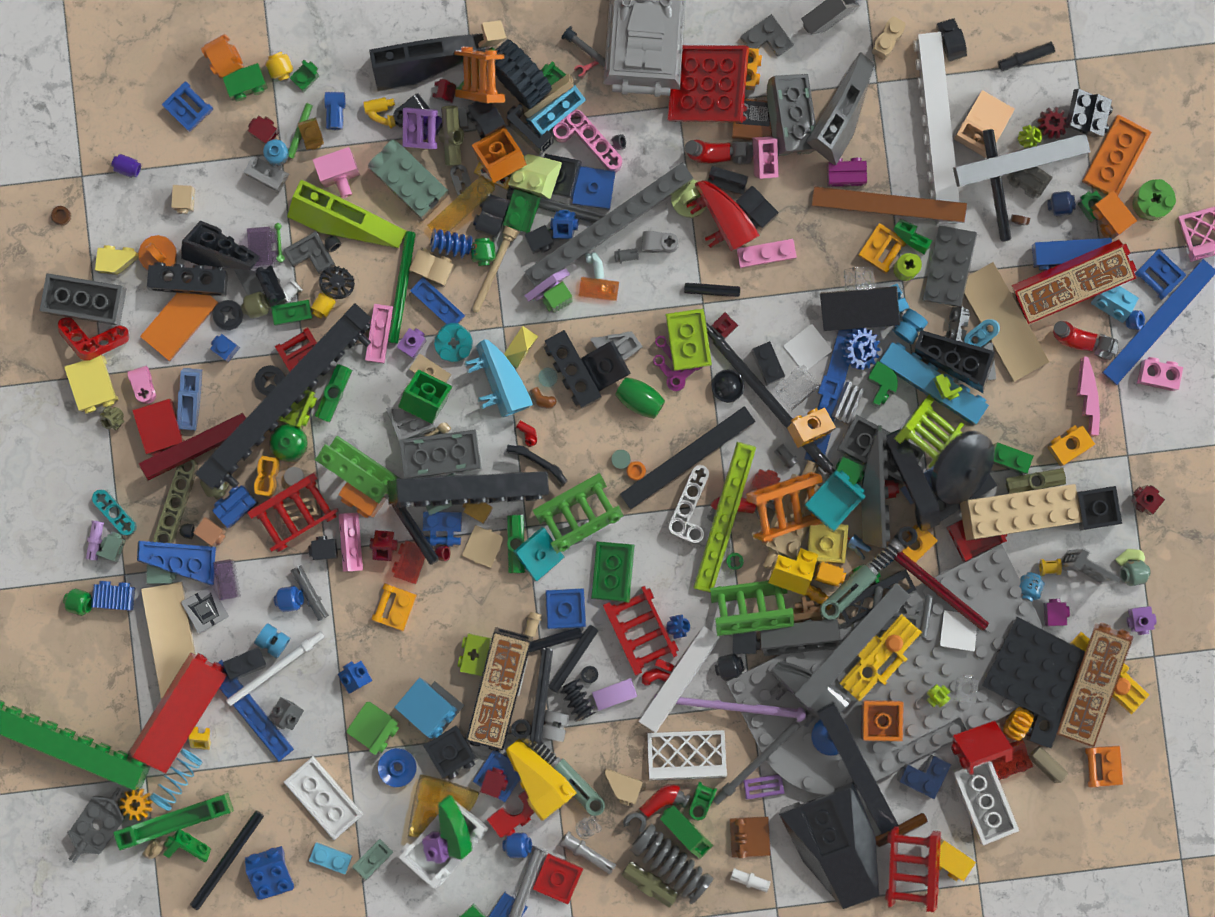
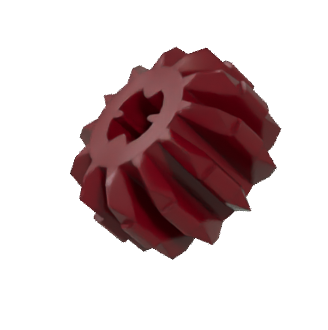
M1055 107L1053 112L1050 108H1047L1046 113L1042 111L1039 114L1041 118H1038L1036 122L1041 124L1037 128L1039 130L1043 129L1042 137L1047 133L1048 140H1051L1053 136L1055 139H1059L1060 134H1066L1065 129L1069 127L1065 123L1067 116H1062L1065 113L1064 110L1058 113V107ZM1049 122H1056V125H1050Z

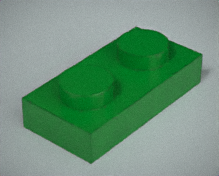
M310 300L271 307L274 325L313 319Z

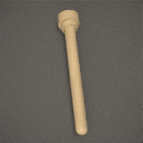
M504 227L502 232V238L504 239L473 305L472 310L475 313L480 311L510 242H513L519 234L518 231L510 227Z

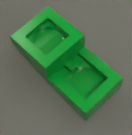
M900 219L893 229L895 233L907 245L925 255L933 240L915 233L918 226Z

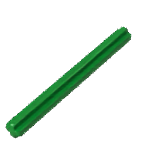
M406 231L388 337V342L397 344L399 341L410 274L409 269L411 267L416 237L415 232Z

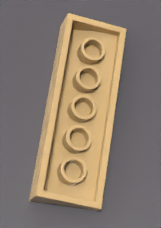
M994 262L969 275L964 296L979 323L987 319H994L998 322L1000 331L990 342L993 343V348L1011 380L1014 382L1049 363L1046 354ZM988 325V331L990 332L993 331L992 325Z
M182 582L141 589L161 699L190 652L196 655L189 616L181 603L185 600Z

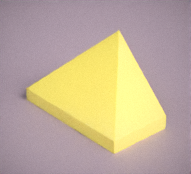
M521 327L504 353L514 367H519L538 336L525 327Z

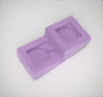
M631 678L592 692L598 710L637 697Z

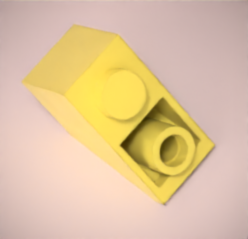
M104 245V248L97 249L95 271L118 275L139 259V254L134 252L133 248L123 247V250H116L115 246Z

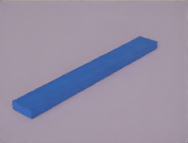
M1202 259L1102 373L1115 385H1118L1213 278L1215 268Z
M853 329L838 330L826 376L842 381L836 401L830 399L826 409L833 423L835 418L832 417V414L843 390L849 364L846 363L848 358L843 357L846 350H843L842 347L846 346L844 339H849L847 334L853 333ZM823 396L820 397L819 404H818V408H819V405H820V402H821V399H822ZM831 433L813 441L824 455L826 454ZM806 452L804 459L815 462Z

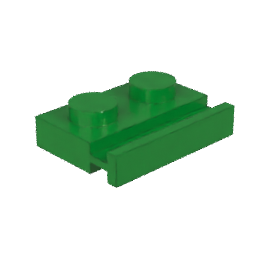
M515 188L503 225L526 233L530 232L541 197Z

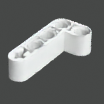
M698 465L692 470L668 526L671 534L690 543H698L704 536L702 528L689 522L709 476L708 469L703 465ZM700 469L704 470L703 474L705 475L698 482L702 483L701 487L696 483L690 482L691 479L693 481L696 480L697 474H695V471ZM691 486L698 490V494L695 497H690L687 494V489ZM682 504L689 505V514L684 515L680 512L679 508ZM674 522L682 524L683 528L680 532L672 530ZM692 529H697L700 532L698 540L690 538L689 533Z

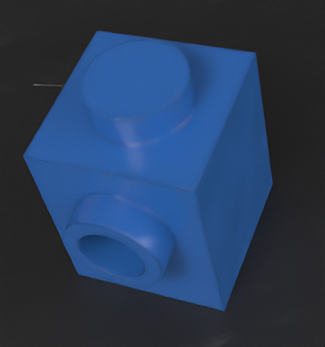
M223 334L217 335L212 340V347L210 348L227 362H230L240 349L238 345Z

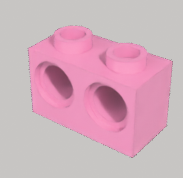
M1148 357V359L1141 361L1137 383L1171 391L1179 390L1183 367L1178 366L1177 362L1167 361L1162 363L1159 362L1158 358ZM1149 366L1154 368V376H1150L1147 373ZM1168 370L1173 373V380L1167 379L1166 372Z

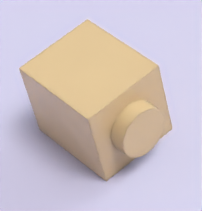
M173 185L171 208L177 211L176 213L188 214V211L194 212L195 188L188 185Z

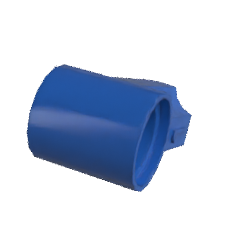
M325 92L327 129H343V109H345L346 103L345 92Z

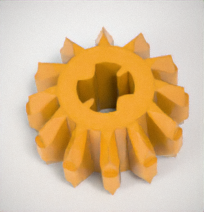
M1016 708L1005 721L1003 733L1016 741L1021 740L1031 727L1033 714L1025 708Z
M142 788L138 792L137 790H132L131 793L126 791L125 796L127 798L122 797L120 799L121 802L125 803V805L120 806V809H126L123 816L130 814L129 820L131 821L134 817H136L137 821H140L141 815L147 818L148 813L146 811L151 812L153 810L152 807L148 806V804L153 803L152 800H147L150 793L143 795L144 789ZM136 800L140 802V806L137 809L133 807V803Z

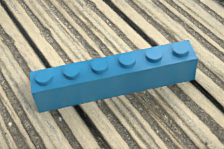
M892 342L879 360L880 363L891 368L898 377L927 396L930 395L936 402L973 426L977 425L989 406L985 403L987 401L985 398L978 394L974 396L970 393L968 387L963 384L957 385L953 382L954 378L944 374L943 376L947 377L950 381V391L959 387L962 388V391L958 392V397L950 401L948 398L942 400L933 381V378L941 375V373L937 372L938 368L931 363L927 365L922 362V358L916 353H908L905 351L906 347L898 342L896 344Z

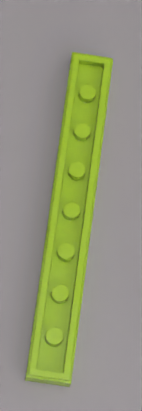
M741 442L736 443L695 579L694 589L710 593V588L715 587L756 451V447Z

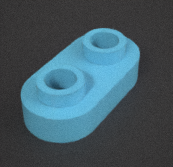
M994 319L983 321L966 334L964 342L983 347L998 335L1000 331L998 322ZM988 325L993 326L992 332L988 331ZM974 336L978 338V343L973 342Z

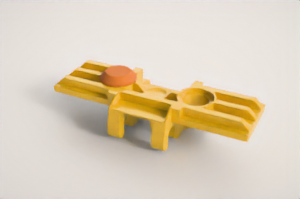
M901 614L880 638L875 635L857 655L861 659L839 684L860 702L878 681L884 686L886 685L887 679L903 662L908 660L903 653L922 632ZM894 652L898 657L880 676L877 670ZM867 666L872 669V676L870 678H865L862 674L863 668Z
M1081 631L1070 644L1086 651L1089 638ZM1124 663L1112 698L1132 715L1148 698L1149 694L1126 673L1129 670V666Z

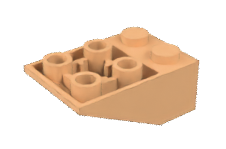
M982 90L955 135L954 140L987 158L983 130L993 129L997 142L1015 109Z

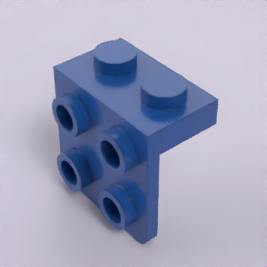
M282 846L270 848L267 851L245 857L246 874L257 899L262 900L294 889V883L285 864V853Z

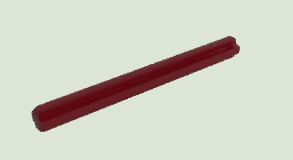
M902 551L898 552L897 556L895 555L894 560L976 627L982 631L988 627V621Z

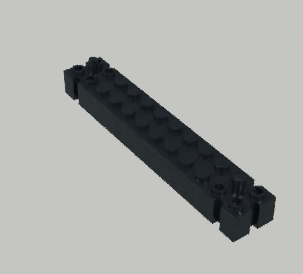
M354 303L195 472V475L211 490L214 488L218 490L225 481L233 488H236L239 482L231 475L238 469L237 463L241 459L245 461L252 454L250 449L254 445L258 447L266 438L263 435L267 431L271 433L279 425L277 420L280 417L285 418L292 411L291 405L294 402L297 405L305 397L304 392L307 388L311 391L319 382L317 378L320 375L324 377L332 368L330 364L333 361L337 363L344 356L345 352L343 350L346 347L350 349L357 340L365 347L369 346L371 341L364 333L370 328L371 324L369 322L372 318Z

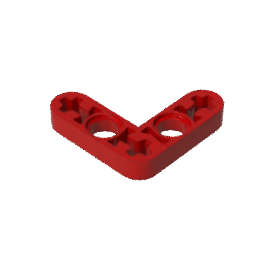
M64 317L58 321L59 334L77 356L84 361L92 360L127 343L129 340V331L125 326H115L89 339L72 318ZM73 337H81V338H82V339L79 340V341H73V340H71ZM100 341L109 342L107 345L98 344Z

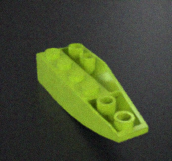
M300 180L292 197L287 218L322 234L393 248L400 247L406 230L303 180Z

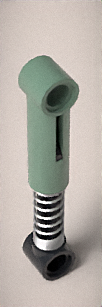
M909 526L900 528L896 532L894 539L888 543V546L881 550V553L877 554L876 558L873 557V561H869L866 565L863 564L820 605L819 611L821 616L829 620L837 618L849 604L877 579L876 575L879 570L882 571L881 568L883 566L886 567V564L890 563L889 561L893 560V557L897 556L898 552L916 542V530ZM904 531H908L911 534V539L908 542L902 539ZM850 589L851 592L839 603H837V601ZM828 604L833 605L835 608V612L832 615H827L825 612V607Z
M522 718L516 720L511 728L513 735L523 741L528 747L531 746L536 754L566 778L576 791L573 797L590 815L598 816L602 814L605 809L603 798L594 791L564 758L556 757V753H552V749H549L545 742L541 741L539 744L530 742L531 724L529 721ZM519 723H523L527 727V731L524 734H519L516 731V726ZM575 784L589 796L588 799L574 786ZM597 800L600 802L601 807L598 810H592L590 803Z

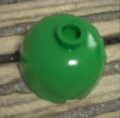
M290 424L281 425L270 436V450L280 461L295 462L306 453L308 439L302 429Z

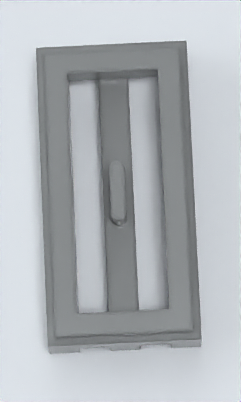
M846 382L832 417L845 424H850L864 389L853 385L851 382ZM850 388H851L852 390H851V392H850V394H849V397H848V399H846V397H847V395H848V393H849V390H850ZM843 405H844V409H843V411H842V414H841V416H839V414H840V412H841V410H842V407H843Z

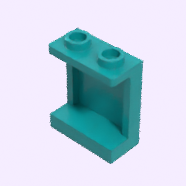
M836 470L804 505L832 532L840 526L842 521L866 497L863 494L864 490L858 484H851L848 481L850 477L842 470L840 472Z

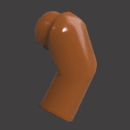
M538 387L530 390L537 406L550 409L556 405L557 400L554 396H543Z

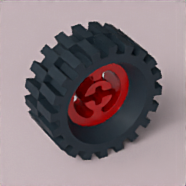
M507 39L495 49L497 54L504 55V59H495V75L523 106L531 109L552 90L551 84L543 72L539 70L535 62L517 44Z

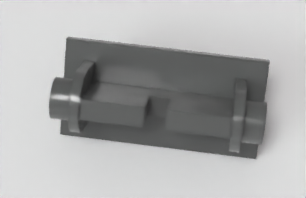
M952 307L949 315V327L946 332L947 338L964 342L967 331L961 329V326L968 327L969 309Z

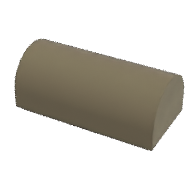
M1040 745L1028 755V758L1054 783H1061L1068 775V772Z

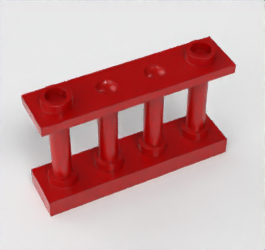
M313 472L247 512L251 519L254 517L260 519L275 543L270 548L271 552L275 549L277 552H280L288 547L286 543L323 520H326L328 523L337 517L335 513L339 511L338 508L331 511L316 487L317 483L315 480L319 479L316 472ZM304 487L310 490L325 514L316 521L299 496V490ZM287 497L293 499L308 526L299 531L283 506L282 500ZM271 507L278 511L292 534L283 541L266 516L268 514L266 510Z
M645 586L641 587L643 593L631 598L630 602H622L618 605H611L609 602L603 605L635 676L642 673L641 668L645 664L670 652L673 657H676V652L679 651L675 641H670L652 602L654 596L651 589H646ZM645 600L648 601L651 611L625 623H619L616 617L619 615V612ZM655 617L660 628L634 640H627L624 633L628 632V629ZM661 635L664 636L668 644L667 646L644 657H635L633 653L636 650L635 647Z
M895 826L888 833V844H890L889 889H886L885 893L888 907L892 908L896 900L919 902L927 905L926 912L934 913L938 908L941 831H933L927 838L899 835V827ZM898 843L926 846V848H929V855L921 857L898 854ZM897 862L925 865L928 867V874L919 876L897 873ZM896 882L924 884L927 886V894L918 895L896 892Z

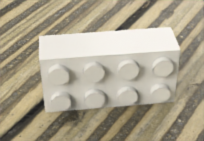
M991 761L975 766L974 773L971 775L962 766L951 770L980 844L985 845L1019 831Z

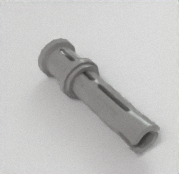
M570 831L566 833L559 845L571 850L575 856H582L609 875L616 866L615 863L586 846L584 840L580 841L572 836Z

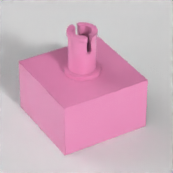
M349 147L313 159L318 177L324 188L337 184L341 198L352 195L347 180L360 176V172Z

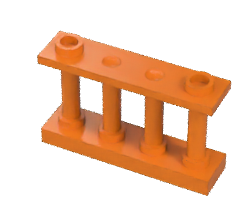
M461 47L460 51H454V55L463 56L464 85L462 89H455V97L484 103L505 102V94L497 93V90H495V59H504V55L497 54L496 50L475 51L473 47Z
M809 472L747 493V501L758 506L762 529L761 532L753 534V537L766 543L773 541L775 537L810 525L822 524L812 513L802 517L798 497L799 490L805 488L807 489L809 500L815 494L814 487H816V484L823 482L822 475ZM790 494L795 520L786 523L782 498L783 495ZM769 500H774L778 526L769 529L765 504Z

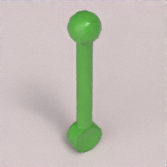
M276 223L274 226L277 232L278 245L276 260L281 263L285 259L282 255L280 229L282 225Z

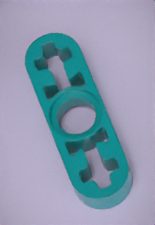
M106 490L95 491L92 495L93 503L113 526L123 535L135 533L137 529L136 522ZM105 494V501L107 503H110L112 501L113 503L108 505L107 507L103 502L98 503V495ZM113 507H117L120 512L116 518H112L109 514L110 509ZM122 519L125 523H131V530L124 531L123 528L125 526L122 524V522H119L117 524L116 521Z

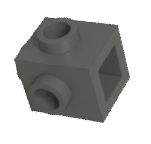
M280 697L269 717L275 721L274 725L284 730L286 727L293 730L304 710L295 703Z

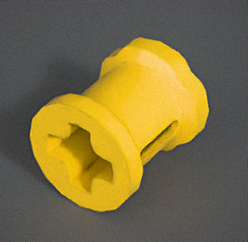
M1040 559V575H1061V559L1049 561Z

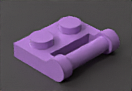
M403 108V147L437 149L435 122L438 110ZM424 116H428V142H423Z

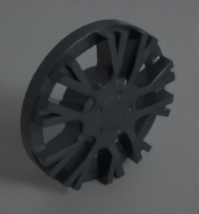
M336 265L324 269L319 278V287L330 298L344 299L353 292L355 279L348 272V269L344 267L342 269ZM322 279L328 280L329 282L322 283ZM331 291H337V295L332 294Z

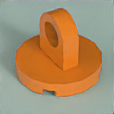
M160 235L150 236L140 245L138 252L139 261L147 270L149 265H154L155 262L165 263L166 266H173L176 263L177 248L167 237Z

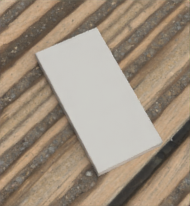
M314 756L284 781V784L333 840L338 838L364 815Z

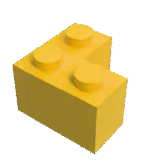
M800 548L795 560L778 555L768 583L805 596L813 577L818 554Z

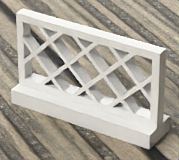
M725 730L647 733L649 781L727 777ZM712 735H721V743L717 748L708 742ZM677 736L684 741L678 749L669 743L673 737ZM693 736H699L703 740L697 749L688 742ZM651 737H660L665 742L659 750L652 746ZM705 743L714 750L707 758L698 751ZM685 744L694 750L688 759L679 752ZM666 745H669L675 751L668 760L660 753ZM715 752L722 757V765H713L709 761ZM696 753L705 760L700 766H694L689 761ZM658 754L666 762L662 767L653 768L652 760ZM676 754L685 760L680 767H675L670 762Z

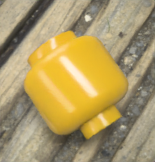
M282 52L268 56L265 65L272 79L278 78L279 81L290 78L289 73L293 71V66L289 56Z

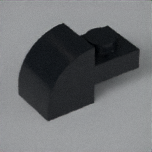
M955 18L936 23L937 31L941 32L943 49L948 61L966 57L967 47L965 38Z

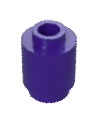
M123 154L114 156L111 163L114 172L130 178H137L142 166L138 160Z

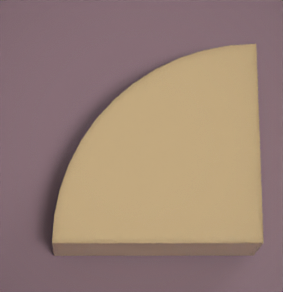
M152 839L142 855L148 859H153L162 851L163 847L157 840Z

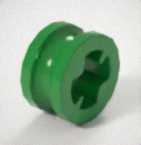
M731 553L727 557L726 562L730 569L738 570L743 566L744 559L739 553ZM732 556L740 558L739 566L736 567L735 565L733 567L730 565L732 563L730 560Z

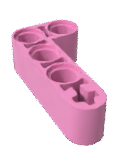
M580 110L572 111L554 126L553 135L556 141L560 143L566 142L576 134L607 170L618 172L621 169L622 158L620 154ZM574 116H579L581 118V122L578 124H573L571 122V118ZM561 128L567 131V134L562 137L556 133ZM591 130L594 135L591 138H586L583 133ZM597 145H605L606 150L601 153L596 150ZM609 152H611L610 158L613 161L617 160V166L614 164L610 165V159L607 157Z

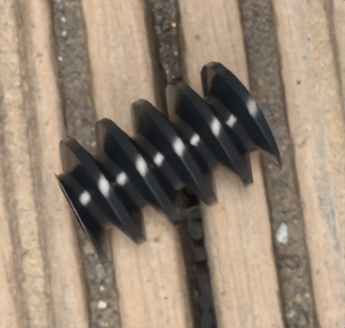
M580 678L562 686L563 689L560 691V694H567L563 700L570 701L567 708L574 707L571 715H578L574 719L575 722L596 713L591 712L594 709V705H587L591 699H584L587 692H580L584 687L583 684L577 685Z

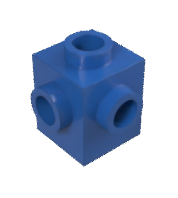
M560 210L555 213L550 223V227L553 230V238H573L574 232L578 231V219H575V212Z
M352 661L344 665V670L338 673L341 683L348 694L372 681L362 661L356 664Z

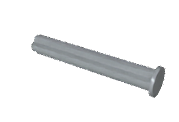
M532 846L534 849L509 917L522 916L544 852L547 853V850Z

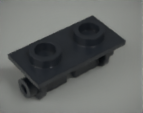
M715 166L711 167L708 182L718 188L742 195L748 180L746 175Z
M272 265L266 269L258 267L255 275L261 284L270 306L273 307L286 298V295Z

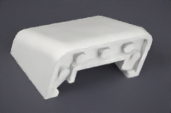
M456 802L467 824L473 849L489 828ZM439 814L411 845L407 843L400 851L402 855L399 857L433 889L440 887L462 862V860L448 857L443 863L426 861L422 839L432 831L440 832Z

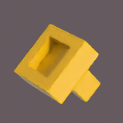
M195 727L189 736L190 748L210 750V728H206L204 733H199L198 727Z

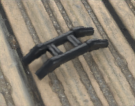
M507 445L506 452L508 454L521 455L552 473L562 486L568 482L557 465L546 461L525 446Z

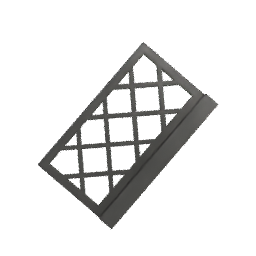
M1085 549L1068 550L1061 562L1063 570H1079L1101 584L1119 583L1121 580L1117 575L1087 559L1090 552Z

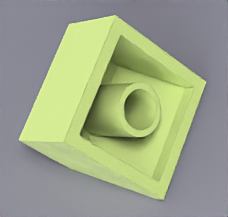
M527 154L524 157L527 165L512 173L508 185L514 189L551 199L562 163Z

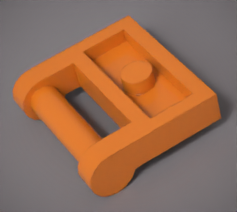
M1120 746L1085 748V754H1088L1090 780L1088 781V787L1123 785ZM1097 753H1100L1102 780H1097L1095 758Z

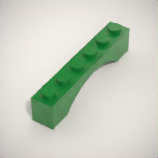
M225 793L119 829L113 833L120 851L172 833L179 828L183 829L229 814L234 809L229 794Z

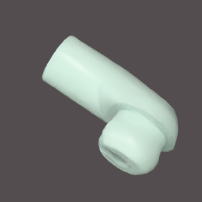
M587 253L585 255L586 263H593L595 279L604 278L603 263L597 253Z

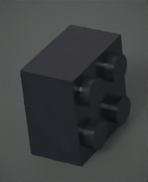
M1116 486L1077 492L1082 522L1079 523L1080 531L1122 524Z

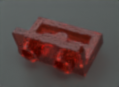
M406 540L405 544L401 543L398 551V554H400L399 561L394 562L392 568L393 577L417 584L426 558L416 543Z
M1023 739L1010 743L1013 748L1012 761L1005 763L1002 757L991 760L999 780L1006 779L1019 772H1025L1033 767Z

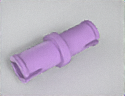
M92 520L90 537H87V542L89 543L85 559L98 560L96 553L99 551L100 544L102 543L101 536L104 522Z

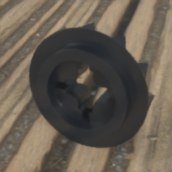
M224 300L214 308L213 320L223 330L230 331L236 329L243 321L244 313L241 306L235 301ZM231 310V314L235 319L229 318L225 320L226 317L221 312L228 313Z
M272 365L262 367L255 376L257 390L268 396L276 386L272 384L266 386L267 380L264 376L271 378L275 375L273 381L277 386L285 377L281 369Z

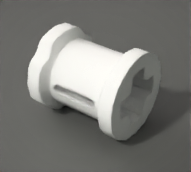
M292 278L289 279L290 282L283 288L286 295L285 299L288 303L291 302V299L298 292L303 291Z

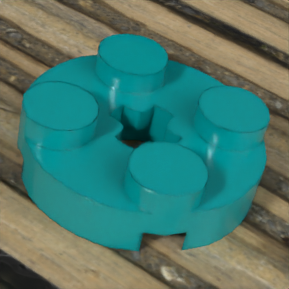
M448 323L442 326L438 333H436L434 345L436 352L443 360L457 362L469 356L473 340L471 333L461 324ZM451 338H455L456 341H459V343L456 344L455 347H452V345H448V342L451 341Z

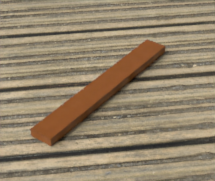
M814 187L812 206L959 223H965L967 203L823 187Z

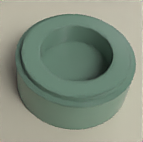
M617 450L612 455V464L618 469H624L630 464L631 457L627 451Z

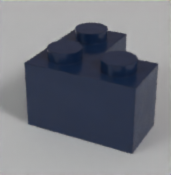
M930 755L923 772L906 764L903 766L897 781L935 799L951 764L934 755Z

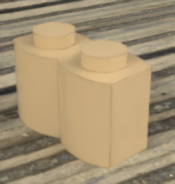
M895 16L890 18L882 34L877 38L872 48V54L885 60L891 54L895 43L900 39L906 23Z
M426 248L423 251L418 249L409 271L445 287L454 267V264L451 263L452 260L445 256L435 257L433 256L434 252Z

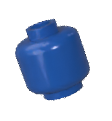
M296 586L282 587L278 589L274 596V604L282 612L297 611L304 603L303 592Z
M513 833L511 836H507L506 840H503L502 848L509 858H526L532 851V840L526 833Z

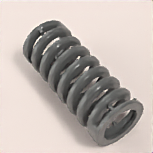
M651 823L633 842L629 850L635 856H640L653 843L642 859V862L647 863L660 851L650 866L651 870H655L668 858L658 872L659 877H663L677 863L666 879V883L670 884L684 871L673 889L678 891L692 878L681 894L683 898H686L697 887L698 889L695 893H691L688 896L690 899L689 903L692 905L706 891L714 878L709 873L702 875L703 868L701 866L694 868L695 861L693 859L686 861L687 854L685 852L679 853L677 845L670 847L671 840L669 838L663 840L664 834L656 832V827Z

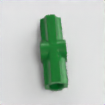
M337 363L329 384L324 390V395L315 417L329 423L331 422L339 401L343 398V392L352 374V369ZM333 388L338 389L339 392L336 398H330L329 391Z
M507 515L508 573H525V567L513 552L515 549L511 547L513 539H519L521 543L525 542L524 515Z

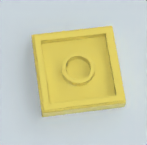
M823 523L814 526L810 525L807 550L818 554L817 562L845 564L849 526L840 524L832 532Z

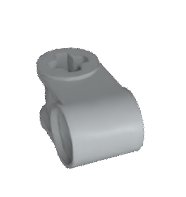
M643 231V252L672 253L677 250L678 238L673 233ZM668 239H672L673 244H671V247H668L667 243H665L668 242Z

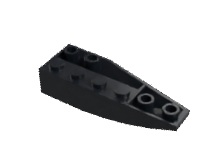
M483 33L434 38L370 49L369 53L377 91L416 85L462 64L463 56L454 55V51H460L461 47H473L475 51L485 52L486 48L479 47L478 43L484 40Z

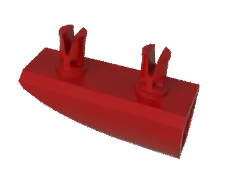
M708 181L695 183L700 197L686 205L687 207L697 205L690 211L692 215L704 207H707L719 228L715 233L705 237V241L715 238L708 245L710 248L725 240L730 250L733 251L760 236L745 212L729 195Z

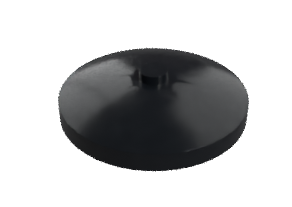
M967 431L951 440L939 454L932 470L931 487L935 496L947 504H958L972 497L982 487L991 472L994 462V446L992 441L978 431Z

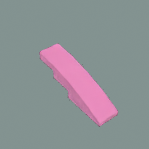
M1084 356L1080 359L1076 396L1084 397L1082 416L1089 417L1088 434L1095 437L1099 435V397L1089 358Z

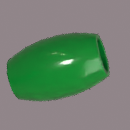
M629 377L624 378L615 393L619 401L628 409L647 418L655 419L665 403L663 397L654 388L640 380Z

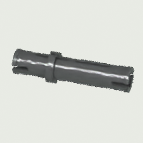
M302 565L297 566V570L296 568L292 569L291 573L299 584L308 601L307 605L308 607L311 606L317 620L320 621L323 617H328L329 614L321 603L322 599L316 594Z

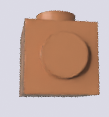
M204 517L193 532L214 547L220 545L226 537L224 535L226 530L207 517Z

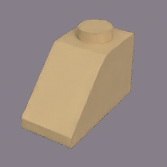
M606 768L605 775L616 797L620 799L619 802L630 806L631 803L636 804L643 781Z

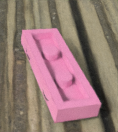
M793 239L737 249L740 268L797 258Z
M374 304L369 333L371 343L367 347L365 361L385 364L393 306Z
M339 514L343 572L363 570L359 514Z

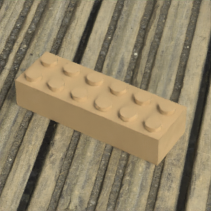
M1076 484L973 499L960 503L966 541L1082 522Z

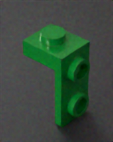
M180 828L172 837L168 836L163 844L165 846L163 855L167 858H170L179 847L203 862L208 860L211 852L209 846Z

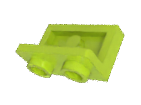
M306 390L304 392L305 397L297 405L294 402L291 405L292 411L285 418L280 417L279 420L302 429V426L306 427L310 418L307 414L310 408L314 409L318 399L315 397L316 393Z

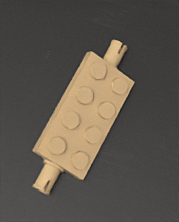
M807 460L802 475L809 472L815 473L819 465ZM792 474L791 478L797 477L798 475ZM816 485V487H814L815 493L820 488V486ZM804 488L799 490L800 492L798 493L802 517L811 515V512L804 506L808 501L807 489ZM790 494L783 495L782 504L787 523L795 519ZM776 513L769 529L778 526ZM809 526L775 537L771 542H763L762 544L768 547L769 552L762 566L772 570L777 556L782 554L795 559Z

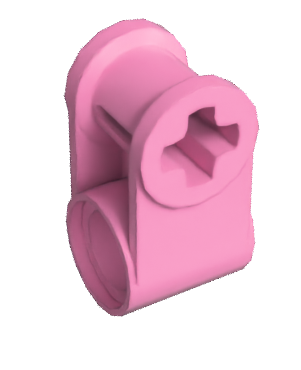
M143 366L128 371V378L136 399L145 404L154 402L156 392L149 368ZM144 391L149 392V394L146 395V398L142 397V395L145 394Z

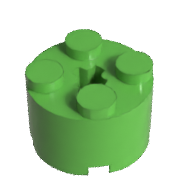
M1162 179L1147 181L1136 190L1132 202L1133 209L1143 219L1150 221L1159 220L1173 209L1176 203L1175 192ZM1155 198L1157 201L1152 202L1151 199Z

